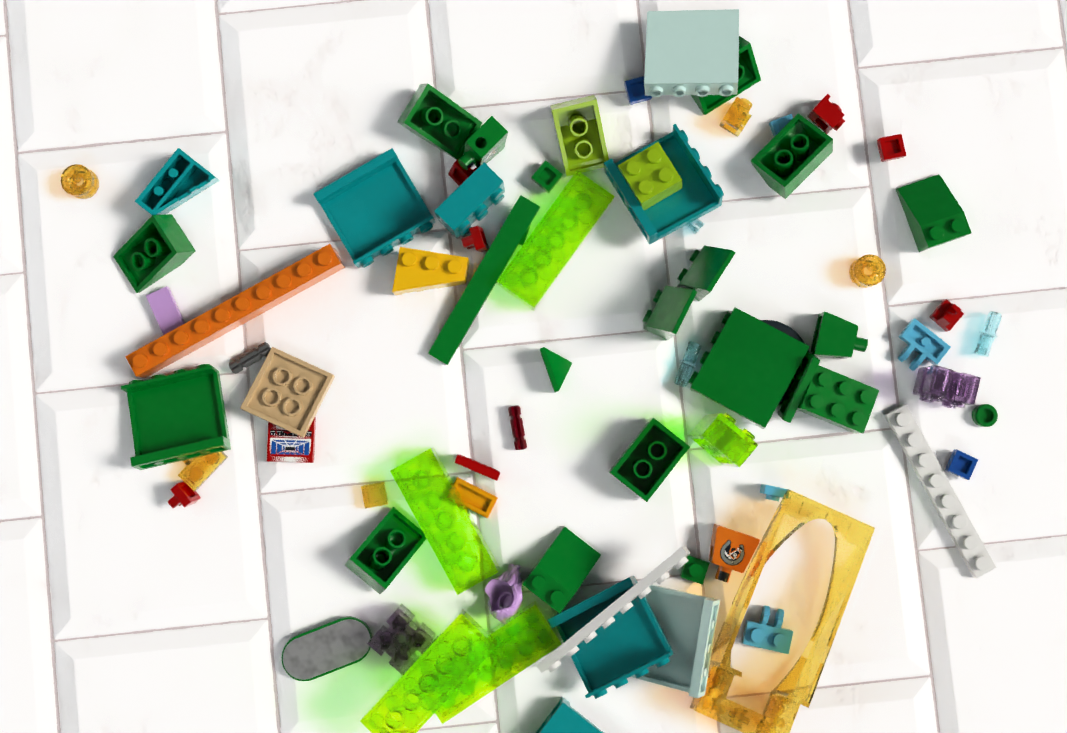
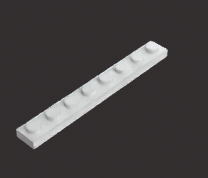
M903 404L885 414V419L973 578L977 579L996 569L994 561L907 404Z
M686 546L679 548L538 663L536 667L541 674L547 670L551 673L562 664L559 661L565 655L570 658L580 650L577 645L582 641H585L586 644L597 636L595 631L602 626L605 629L615 621L614 615L619 611L624 614L634 605L631 602L636 597L644 598L652 591L650 589L652 584L656 581L658 584H661L670 577L668 571L674 566L678 570L689 561L686 557L690 554Z

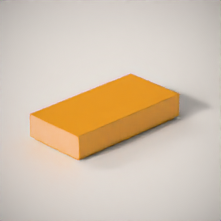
M459 477L456 478L447 496L448 499L486 518L489 517L498 497Z

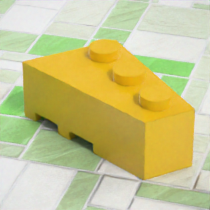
M400 247L392 293L396 296L404 293L464 285L467 282L469 258Z

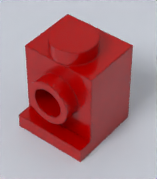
M828 93L807 116L826 134L832 129L837 131L845 122L843 119L845 114L842 113V109L836 103H831L828 100L831 97Z

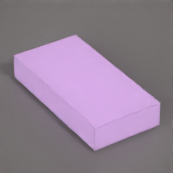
M166 286L146 295L163 335L185 324L169 287Z

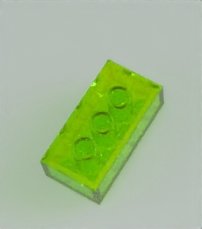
M726 412L724 414L704 415L688 434V437L724 466L740 468L758 446L753 441L756 437L745 428L743 430L739 429L735 425L737 421Z

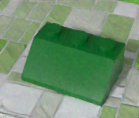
M739 36L737 95L761 81L751 43ZM737 95L691 96L701 112L706 115Z
M798 113L750 161L766 184L786 199L833 153V138Z

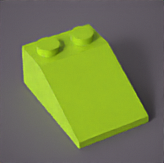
M595 95L550 105L566 177L604 168V162L608 161L609 157Z

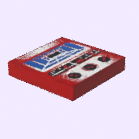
M314 417L304 438L268 422L267 462L314 463L316 417Z

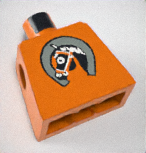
M714 524L709 561L719 565L715 579L728 583L732 570L744 573L760 539Z

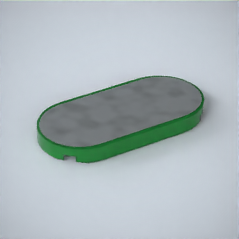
M346 616L298 634L287 642L282 651L283 668L295 680L311 681L358 663L367 656L373 642L372 631L363 620L353 616Z

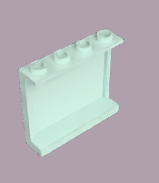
M739 9L647 11L644 74L645 96L660 97L662 95L683 97L685 95H697L705 97L708 95H737Z
M652 584L650 586L652 591L645 598L674 654L668 657L669 663L659 668L654 664L648 667L649 673L636 679L688 692L689 696L700 698L706 692L720 600Z

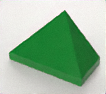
M542 347L540 348V353L554 393L559 392L572 362Z

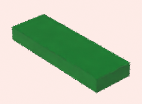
M807 352L777 412L781 419L788 423H791L821 361L811 353Z

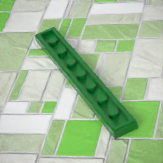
M520 195L428 354L449 365L541 208L539 205Z

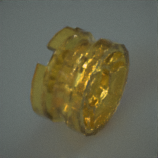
M74 164L68 166L63 171L61 185L66 193L78 199H88L97 193L99 179L92 170L83 165ZM81 178H82V179H83V183H82V185L78 186L77 183H80Z
M872 254L863 255L856 259L849 269L851 281L861 288H870L877 285L884 279L886 274L883 260ZM866 267L868 271H871V274L866 275L864 268Z

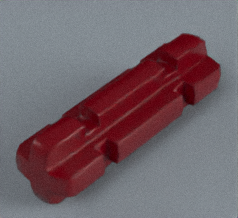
M519 405L510 406L508 412L509 417L511 416L512 435L515 438L514 446L516 450H524L527 448L526 439H524L523 420L520 418L521 408Z

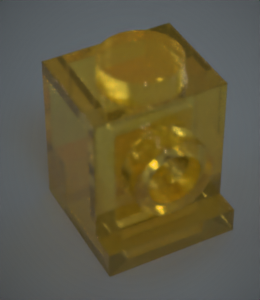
M736 97L719 126L738 137L752 116L748 112L753 104L745 98L740 99Z

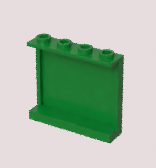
M735 307L732 313L727 311L721 322L725 326L721 333L716 331L710 342L714 346L710 353L708 351L704 352L699 362L703 364L699 373L694 371L688 383L692 384L690 387L692 392L693 390L755 423V426L765 429L810 346Z
M201 364L196 369H180L174 371V374L154 375L149 380H132L128 385L121 386V390L125 391L128 397L135 457H130L131 467L141 471L231 450L220 374L212 365Z

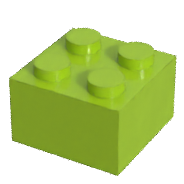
M659 142L618 165L619 171L643 210L650 208L682 189V179Z

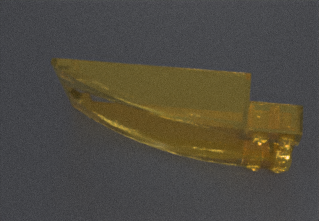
M788 489L757 547L712 649L705 695L700 698L693 697L689 708L743 733H790L800 705L808 708L810 706L875 527ZM815 519H824L831 524L835 536L832 571L825 602L817 625L803 653L786 676L771 691L763 714H760L726 698L734 676L742 678V672L730 667L731 649L766 562L804 524Z

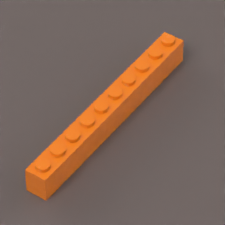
M328 244L125 357L136 377L147 378L339 272L345 266L335 248Z

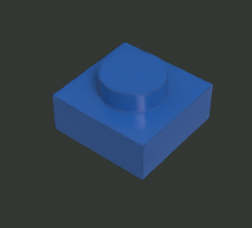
M644 76L624 81L630 105L652 99V96H645Z
M954 449L945 471L964 480H970L979 459Z

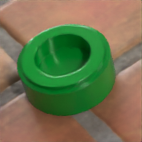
M981 404L973 409L972 419L980 427H990L996 423L998 413L992 405Z

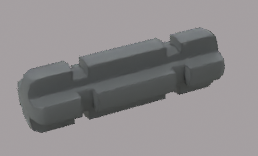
M266 342L260 344L257 349L253 348L240 356L239 360L235 359L228 364L229 368L235 374L241 372L244 367L247 368L261 360L262 356L266 357L271 350L270 345Z

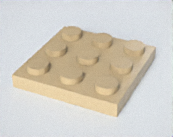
M272 347L240 409L304 438L335 376Z

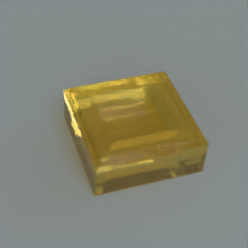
M385 481L361 486L365 509L389 504Z

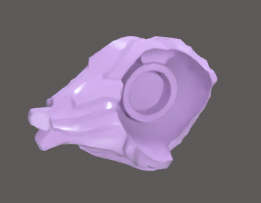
M509 564L507 571L497 578L490 579L484 588L488 595L490 613L502 624L514 616L522 605V578L519 572L521 566L518 564L515 566L514 564Z

